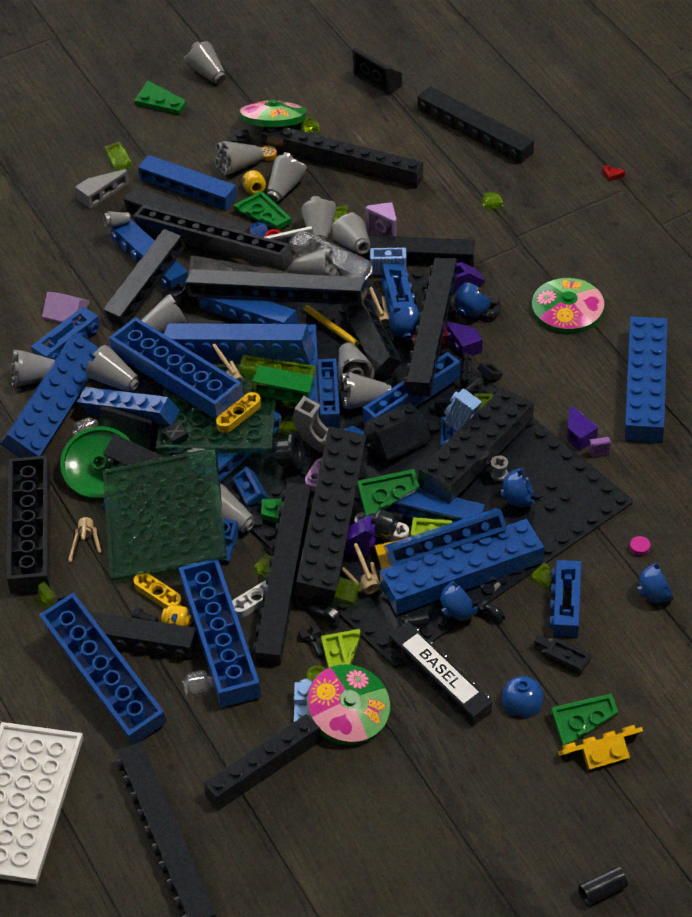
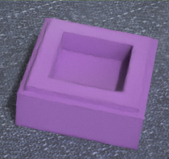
M609 437L590 439V457L609 455Z

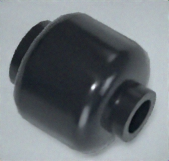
M379 509L376 514H371L372 524H375L376 535L384 538L394 535L398 524L395 514Z

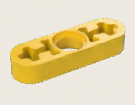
M255 392L247 393L221 413L216 419L217 429L223 433L230 432L261 407L259 394ZM237 410L243 411L240 415L234 414Z
M141 572L134 577L135 589L162 608H168L171 604L182 606L180 594L150 574ZM161 589L163 590V593L160 595H154L153 591Z

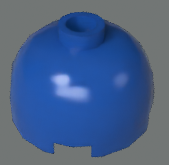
M465 282L456 291L453 300L457 313L460 316L477 318L482 316L490 307V300L486 294L483 296L478 292V287L471 283Z
M402 307L396 313L391 311L388 315L391 332L396 337L405 341L411 340L416 333V326L420 325L419 313L422 312H419L416 307Z
M522 467L509 472L504 477L503 489H500L503 499L508 500L511 505L518 508L535 504V500L531 499L534 496L532 486L528 477H523L524 469Z
M658 562L642 571L639 577L640 586L637 587L642 598L646 596L654 604H662L674 599L665 576L661 573Z
M453 580L442 590L440 602L443 608L440 610L448 619L452 617L457 621H465L477 614L479 609L477 607L472 608V600L460 586L455 588L456 582Z
M528 676L515 677L506 683L503 689V708L510 716H513V714L523 716V719L534 717L541 711L544 698L543 690L540 684L533 678Z

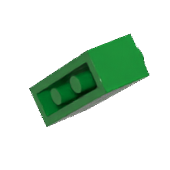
M258 365L253 379V392L259 394V396L299 403L303 396L310 399L313 391L314 376Z

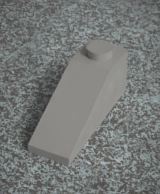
M124 169L86 179L75 187L77 200L88 208H93L129 184L127 170Z

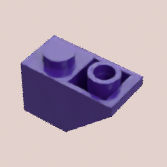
M462 262L457 263V277L453 294L465 282L475 286L485 284L484 278L477 269Z
M452 322L446 323L448 342L452 343L454 351L459 353L461 358L464 353H470L472 356L482 353L483 339L475 328Z
M571 406L569 408L567 441L581 451L590 445V439H597L598 427L594 422L588 420L581 411Z
M366 516L349 526L346 538L347 555H357L354 544L357 543L362 555L370 557L371 549H375L376 537H372L375 535V524H372V516Z

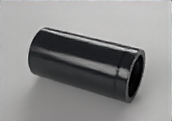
M616 866L578 885V892L583 902L589 906L628 887V881L623 870Z

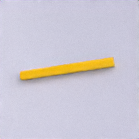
M309 305L305 306L304 311L348 343H352L356 347L359 345L357 339Z

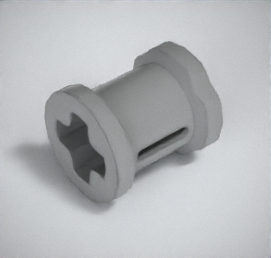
M495 456L491 460L493 468L491 478L495 481H503L504 477L508 474L506 469L508 467V460L504 456Z

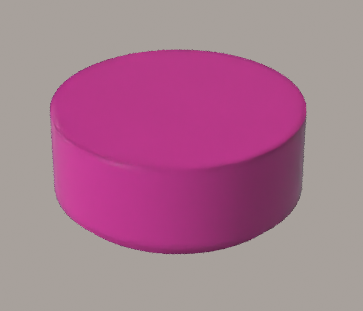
M642 536L634 537L630 542V551L636 556H644L650 551V541Z

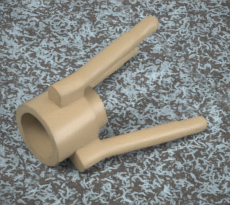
M370 287L369 290L377 308L376 312L384 328L389 326V314L385 297H381L383 311L373 288Z
M213 344V348L228 368L226 373L243 383L244 378L240 375L233 361L228 362L217 345Z
M84 517L78 521V528L75 530V537L69 554V563L72 562L79 536H81L82 540H85V538L93 535L97 551L101 553L97 528L93 527V520Z
M355 543L354 547L365 574L361 576V581L359 582L346 568L343 567L342 571L358 587L360 592L365 591L366 594L375 593L381 584L377 577L374 562L370 563L371 574L358 544Z

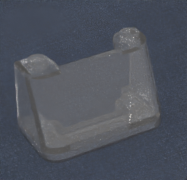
M299 232L289 241L297 257L323 248H332L335 253L332 256V263L341 270L345 277H365L367 279L373 271V267L368 259L311 233Z

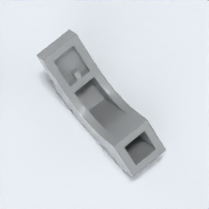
M303 396L294 410V425L304 441L322 453L328 428L324 426L319 418L320 404Z

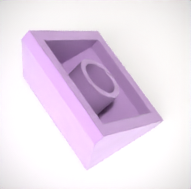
M392 202L368 205L366 207V229L369 235L397 236L396 216Z
M47 292L42 319L62 323L81 307L87 308L90 301L61 293ZM79 316L77 319L73 321V325L76 324V320H80L81 316Z

